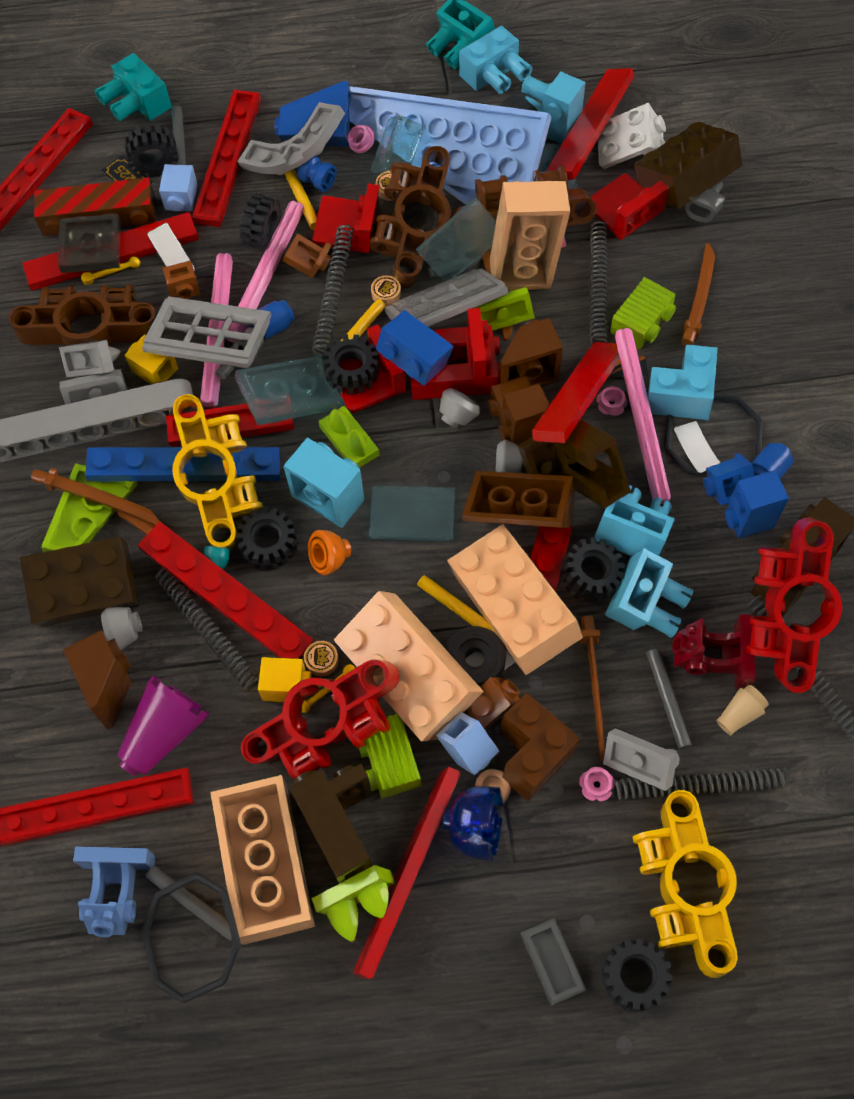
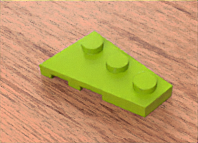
M76 463L69 477L71 480L92 486L123 499H126L138 485L137 481L87 482L85 476L86 466ZM64 491L41 546L43 552L90 543L116 510Z

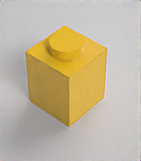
M144 334L138 342L130 346L128 352L124 355L132 373L151 385L165 382L178 370L175 358L143 352L142 347L146 337Z
M262 657L258 692L262 701L284 702L293 686L302 680L311 678V671H306L303 659Z

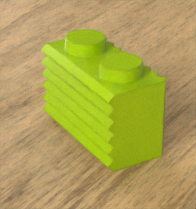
M643 277L636 289L633 290L620 309L614 314L610 329L611 334L616 335L617 330L630 328L633 332L637 349H641L647 341L652 343L660 331L661 327L659 325L663 320L668 322L676 310V306L673 305L676 294Z
M397 713L386 717L390 725L389 731L386 733L380 731L367 739L365 745L359 748L361 757H369L372 769L366 770L371 791L378 789L381 799L422 786L403 721Z

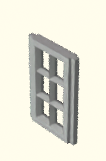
M168 296L167 299L165 298L144 339L142 350L146 353L249 368L270 324L271 311ZM172 313L195 317L191 325L168 322ZM201 318L225 321L222 329L198 326ZM231 322L254 326L251 334L228 331ZM164 329L187 333L183 341L160 338ZM193 334L217 337L214 346L190 342ZM224 338L247 342L244 350L220 347Z

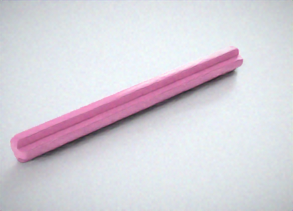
M290 201L238 307L257 309L303 214V205L300 202ZM231 322L228 331L245 333L248 325ZM227 339L229 342H233V343H234L235 341H237V340Z
M219 253L216 256L211 303L228 305L233 260L232 256L228 253ZM209 319L208 328L222 329L225 321ZM207 336L206 345L214 346L217 337ZM225 338L223 339L220 347L224 348ZM204 362L200 401L202 406L206 408H214L218 405L221 378L216 374V370L221 364Z
M630 328L619 329L616 331L615 340L652 500L654 498H663L661 504H664L665 500H670L671 494L633 332Z

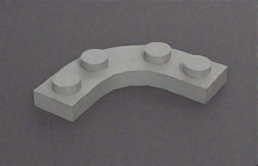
M319 102L305 126L290 140L278 144L251 140L237 163L244 170L262 174L282 175L287 171L293 170L323 151L325 144L338 127L345 112L339 105Z

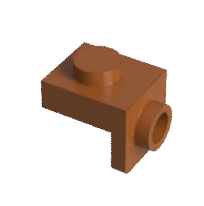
M297 233L282 261L313 279L318 269L324 272L332 256L327 254L332 244L326 242L324 247L321 248Z
M191 260L163 267L170 297L190 299L191 297L201 295Z
M490 677L480 686L484 692L466 710L473 719L480 722L485 731L502 718L520 700L518 688L509 679Z

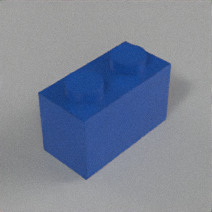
M403 310L381 329L376 350L386 359L392 361L423 386L446 367L453 349V345L406 310Z
M776 470L737 482L725 511V519L729 528H734L738 539L775 528L789 500Z

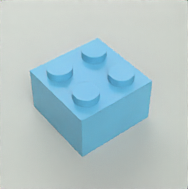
M307 437L284 465L291 496L341 528L344 527L365 500L361 472L358 465L348 458L342 459L335 455L332 449L322 442L316 443Z

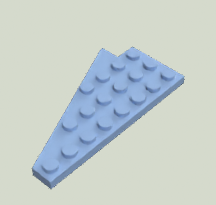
M350 86V122L354 125L369 126L374 131L376 141L408 164L421 168L424 154L432 146H441L448 151L450 163L443 189L465 205L476 204L475 179L488 181L499 179L500 175H506L508 182H533V171L538 170L552 118L549 113ZM430 162L434 167H441L436 162Z

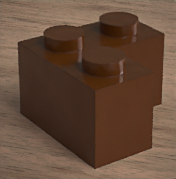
M527 376L491 386V399L487 401L492 418L497 417L500 423L498 430L501 440H508L517 445L533 436L532 429L549 407L540 384L531 386Z
M528 693L503 716L499 733L519 749L507 762L502 778L529 802L574 755L580 738Z

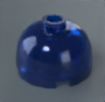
M473 786L463 790L455 798L453 807H447L445 810L444 829L450 830L452 843L459 852L467 857L493 861L492 855L496 856L503 819L499 818V812L496 809V806L503 807L500 787Z

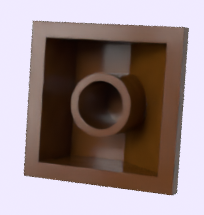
M550 318L539 321L533 320L519 327L501 360L500 384L523 376L528 377L531 386L540 384L543 387L559 382L563 346Z
M101 630L64 648L63 651L89 708L106 729L114 726L131 685L127 671L132 669L124 651H121L116 639L108 640Z

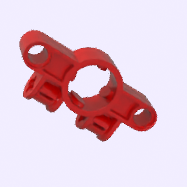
M810 517L798 520L793 526L790 549L758 548L761 561L759 576L755 577L754 583L769 586L765 599L768 616H750L749 623L752 624L750 644L746 645V652L749 654L775 658L774 674L776 678L788 690L794 693H803L813 685L820 639L828 635L836 627L842 614L841 596L837 588L828 580L834 540L833 531L826 523ZM817 526L819 536L815 542L808 544L806 541L807 531ZM813 582L818 583L825 596V600L820 607L822 614L815 622L808 626L798 623H791V626H787L781 615V611H785L784 595L791 587L797 584L812 586ZM794 667H801L800 675L794 680H788L787 675L789 671Z
M372 659L337 680L308 678L300 681L288 692L283 703L282 713L244 737L241 743L242 756L246 761L253 764L272 763L281 758L293 780L307 771H316L321 767L323 769L328 768L331 765V760L325 746L338 744L348 737L356 748H361L365 745L367 739L380 731L386 733L390 730L389 722L377 700L397 687L400 678L398 668L389 661ZM382 667L385 672V680L378 686L374 681V673L376 669ZM324 686L332 691L331 697L340 707V716L336 727L328 729L324 733L325 737L318 738L307 730L306 719L301 716L302 705L306 697L319 692L318 687ZM262 739L267 745V751L264 756L258 750L259 742Z

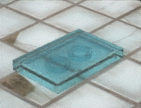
M321 356L236 370L235 373L236 382L257 425L328 412L333 409H339L344 405V401L337 388L333 389L330 387L329 381L327 382L325 379Z

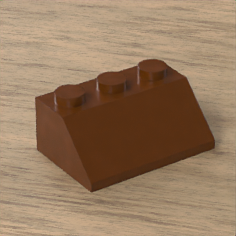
M476 471L462 519L463 521L570 528L575 507L573 476Z

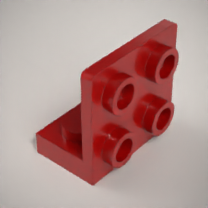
M625 173L590 196L597 207L595 217L599 221L605 222L607 228L620 240H623L664 211L669 187L662 181H659L652 187L644 189Z
M368 183L366 195L361 194L359 201L322 196L312 242L320 246H324L328 242L334 248L337 228L341 225H349L354 228L349 249L351 251L369 253V243L373 237L379 207L380 185ZM342 227L345 230L351 231L350 228ZM341 232L344 235L350 236L349 233ZM340 237L343 240L349 241L348 238ZM343 242L340 243V244H342V245L348 246V244H346V243H343Z

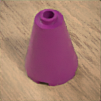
M152 675L147 682L117 754L122 760L119 766L134 776H137L139 772L147 774L210 715L206 710H201L198 713L202 707L172 685H169V687L161 683L162 679L155 675Z

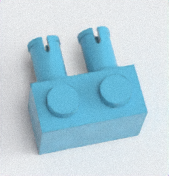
M502 25L459 51V76L475 91L490 84L496 92L502 94L503 90L506 92L511 86V79L505 73L511 71L520 81H523L524 77L530 76L532 66L518 56L519 40Z
M561 71L550 84L541 82L528 75L522 83L521 93L542 102L540 103L528 96L525 97L538 111L547 112L551 115L552 118L546 137L562 144L582 112L586 82Z
M635 487L633 494H627L605 509L594 536L595 541L599 542L600 539L606 541L605 546L609 547L612 544L616 547L615 550L629 556L635 555L643 548L659 556L674 522V518L668 516L672 507L671 503L665 500L662 507L660 504L663 498H654L651 501L650 508L640 505L638 501L641 498V491Z
M643 548L629 558L623 572L625 573L624 578L616 588L605 616L632 630L647 624L672 638L678 630V627L675 625H680L681 618L675 617L656 607L658 599L661 596L683 609L688 605L691 598L687 596H692L693 589L687 588L668 578L673 563Z

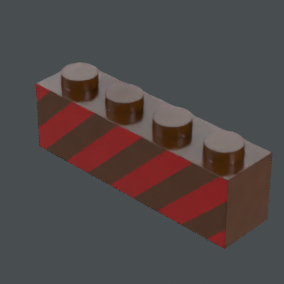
M149 177L34 190V218L42 236L141 226L156 222L155 195Z

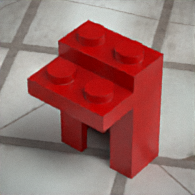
M480 308L468 309L467 327L433 330L453 345L448 361L466 360V363L446 365L425 386L410 377L412 400L442 398L443 391L449 388H453L466 396L491 394V386L498 385L501 372V362L496 361V355H500L499 336L493 337L492 325H488L487 320H481Z

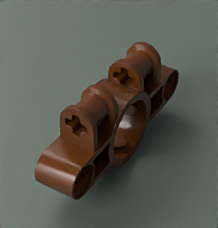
M432 146L426 150L421 168L402 162L392 163L390 167V172L392 173L390 182L385 187L384 194L389 199L396 201L393 216H377L375 236L369 243L372 250L396 258L392 277L399 281L400 287L403 288L411 287L416 283L422 268L426 249L434 246L442 239L450 220V204L442 193L450 163V155L441 146ZM430 162H436L441 167H434ZM420 202L427 207H433L439 215L436 229L424 232L422 229L409 227L403 220L406 205ZM408 266L413 270V273H404L400 267Z
M559 166L557 170L540 172V170L533 171V182L566 181L570 205L567 226L584 224L594 218L597 211L595 202L581 188L568 189L567 173L564 166ZM500 175L499 179L488 181L475 179L476 204L458 207L450 216L451 226L459 240L472 242L494 237L503 182H508L506 175ZM586 201L582 209L575 210L579 202ZM464 220H472L468 227L459 228V225Z
M132 284L127 285L126 288H109L108 285H102L100 295L88 291L76 292L74 286L57 290L42 287L39 305L18 306L10 312L8 320L19 341L26 345L64 344L67 346L107 340L108 346H111L113 343L138 342L144 334L147 335L157 313L153 305L146 302H136L135 289ZM87 314L101 315L102 323L89 333L74 334L68 332L71 330V324L75 319Z

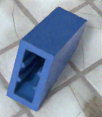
M339 82L281 106L280 115L275 117L274 123L275 134L279 135L281 142L290 140L298 134L307 123L318 103L321 102L339 105L345 112L338 127L325 146L349 147L348 134L351 107L349 82Z

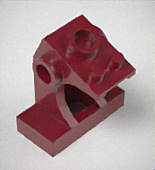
M740 614L734 625V632L727 634L707 632L704 619H699L692 624L686 625V628L676 633L673 639L674 666L686 669V673L690 675H703L707 672L735 674V690L753 685L756 680L755 655L746 652V645L750 644L752 624L749 623L750 616L754 615ZM704 647L721 648V659L704 656Z

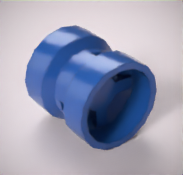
M313 156L298 168L299 180L306 184L313 183L314 187L322 192H326L332 187L337 175L336 166L328 162L322 163L317 156Z

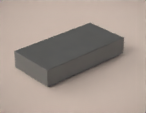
M555 918L520 933L551 1006L586 991Z

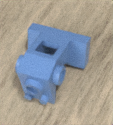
M75 847L73 862L83 869L93 870L89 899L83 898L82 901L78 902L79 919L84 921L88 934H94L98 937L125 935L128 923H133L136 917V901L132 900L136 870H150L155 865L156 856L149 849ZM106 884H121L118 902L103 904Z

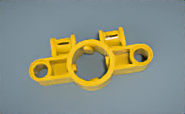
M183 394L173 404V414L183 447L173 462V478L184 498L198 505L206 537L210 545L231 550L237 542V531L233 518L251 514V511L255 509L259 511L263 507V503L258 501L254 486L256 483L255 476L237 478V470L231 454L247 447L246 442L241 439L237 423L240 419L238 415L232 414L206 420L200 400L194 395ZM188 406L197 409L196 415L192 418H183L180 415L181 411ZM226 430H229L230 432V440L227 437ZM207 453L220 456L223 459V466L228 478L219 490L213 488L204 494H198L184 486L188 482L185 472H182L185 464L192 457H205ZM243 490L246 491L248 501L244 499ZM219 528H227L231 531V535L227 541L219 543L213 539L214 532Z
M677 790L667 797L662 806L661 820L663 828L634 835L632 838L634 844H638L643 864L640 867L641 874L661 873L660 890L666 905L650 910L651 917L656 919L660 941L658 942V948L669 949L693 945L700 971L708 977L719 978L730 972L736 966L738 960L725 908L733 899L736 891V873L726 855L709 845L699 804L695 796L688 791ZM679 803L683 805L688 812V816H676L671 810V804ZM684 859L686 863L697 862L701 859L717 870L718 887H722L719 903L713 906L711 901L696 907L686 903L677 894L680 891L677 881L672 878V872L676 863ZM709 949H717L723 953L725 957L723 968L715 967L708 958Z

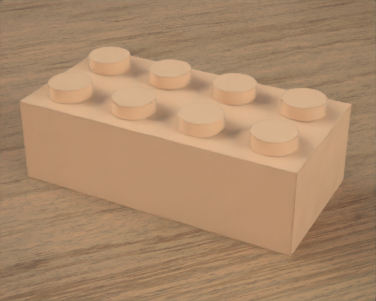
M566 181L503 182L489 261L491 275L502 281L508 290H518L527 287L528 290L551 289L570 215Z
M504 524L447 560L458 582L496 635L501 639L503 645L525 675L531 673L583 638L577 619Z
M378 591L334 639L356 667L366 661L375 659L389 661L398 668L400 678L397 687L382 697L420 741L438 740L436 735L460 712L464 713L484 692L394 593ZM382 667L376 669L374 673V681L378 686L385 680V672Z
M279 775L210 792L227 891L241 944L245 945L315 927L288 788L283 776Z

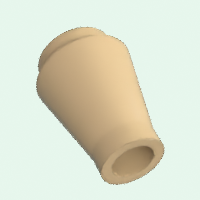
M748 685L744 689L739 688L716 722L731 736L738 729L764 715V709L769 703L752 685Z

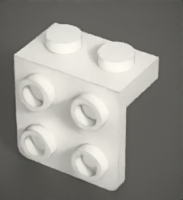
M646 103L610 118L598 138L599 165L606 169L641 154L645 156L648 152L654 151L665 144L663 132L666 131V126L662 116H657L650 104Z

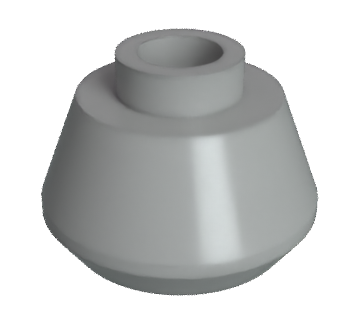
M449 388L442 393L439 411L443 414L441 419L444 422L457 428L459 424L466 426L480 414L479 404L465 394Z
M503 440L497 444L496 472H527L517 444L508 440Z
M108 607L101 614L105 636L108 640L115 638L121 650L138 639V632L142 631V623L138 612L132 613L129 607Z

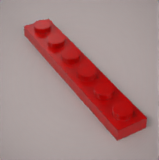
M160 521L137 545L140 551L278 658L301 659L307 647L314 643V639Z

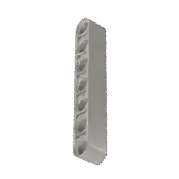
M173 379L0 419V462L167 424L166 415H173L174 401L183 394L193 395L191 383L185 379ZM188 406L181 413L196 411V408Z

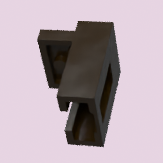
M581 419L565 443L533 441L532 436L517 445L527 474L573 476L574 490L604 509L631 492L615 438ZM601 452L607 453L612 468L594 457Z
M362 764L356 767L348 765L341 768L333 775L334 779L328 781L322 769L317 772L310 770L299 775L294 780L295 784L289 786L302 815L339 884L372 867L371 859L344 811L373 795L368 775Z

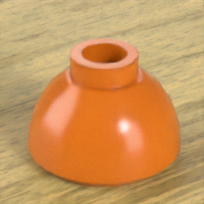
M316 530L309 539V560L312 567L320 575L326 576L334 573L343 565L345 558H349L351 555L349 541L341 539L339 535L332 531Z

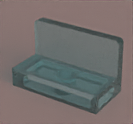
M403 115L390 117L370 171L373 173L390 171L392 163L395 162L412 165L425 126Z

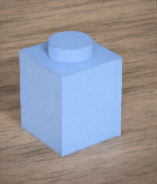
M164 164L159 193L165 210L176 212L193 211L198 186L193 165Z
M462 712L436 735L455 763L473 775L484 769L499 752L480 722Z

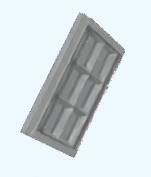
M480 268L393 302L384 309L390 320H393L403 310H406L429 327L468 311L470 308H475L504 296L509 292L502 281Z

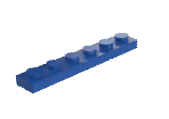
M183 447L87 448L85 476L87 482L174 481L172 472L173 462ZM246 447L239 452L231 454L235 462L237 478L255 476L256 481H280L279 447ZM207 453L205 457H192L185 464L182 472H185L187 481H226L228 478L223 466V459L212 453Z

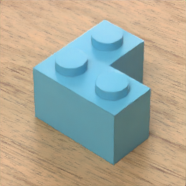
M686 345L681 370L652 367L648 400L653 415H672L673 417L709 420L714 399L717 347Z

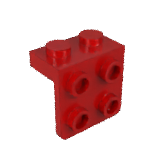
M379 325L367 329L369 345L373 343L375 351H377L376 346L381 333ZM378 352L379 373L376 382L372 381L373 386L368 389L364 385V392L359 393L358 389H353L354 395H348V389H345L343 393H338L350 413H356L405 392V375L407 373ZM354 358L345 359L339 364L340 368L348 371L359 369L363 365L362 361Z

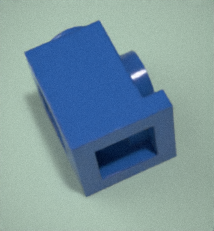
M740 453L736 454L733 459L707 467L708 477L703 479V486L709 497L713 496L722 506L730 502L738 481L754 476L753 466Z

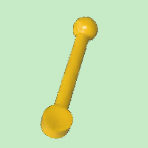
M132 257L128 262L93 274L85 272L82 274L81 279L85 285H90L94 282V279L129 267L138 268L140 260L137 257Z
M351 664L346 665L343 669V673L340 676H338L335 680L352 671L356 667ZM324 687L310 699L305 700L302 705V713H308L311 706L331 690Z

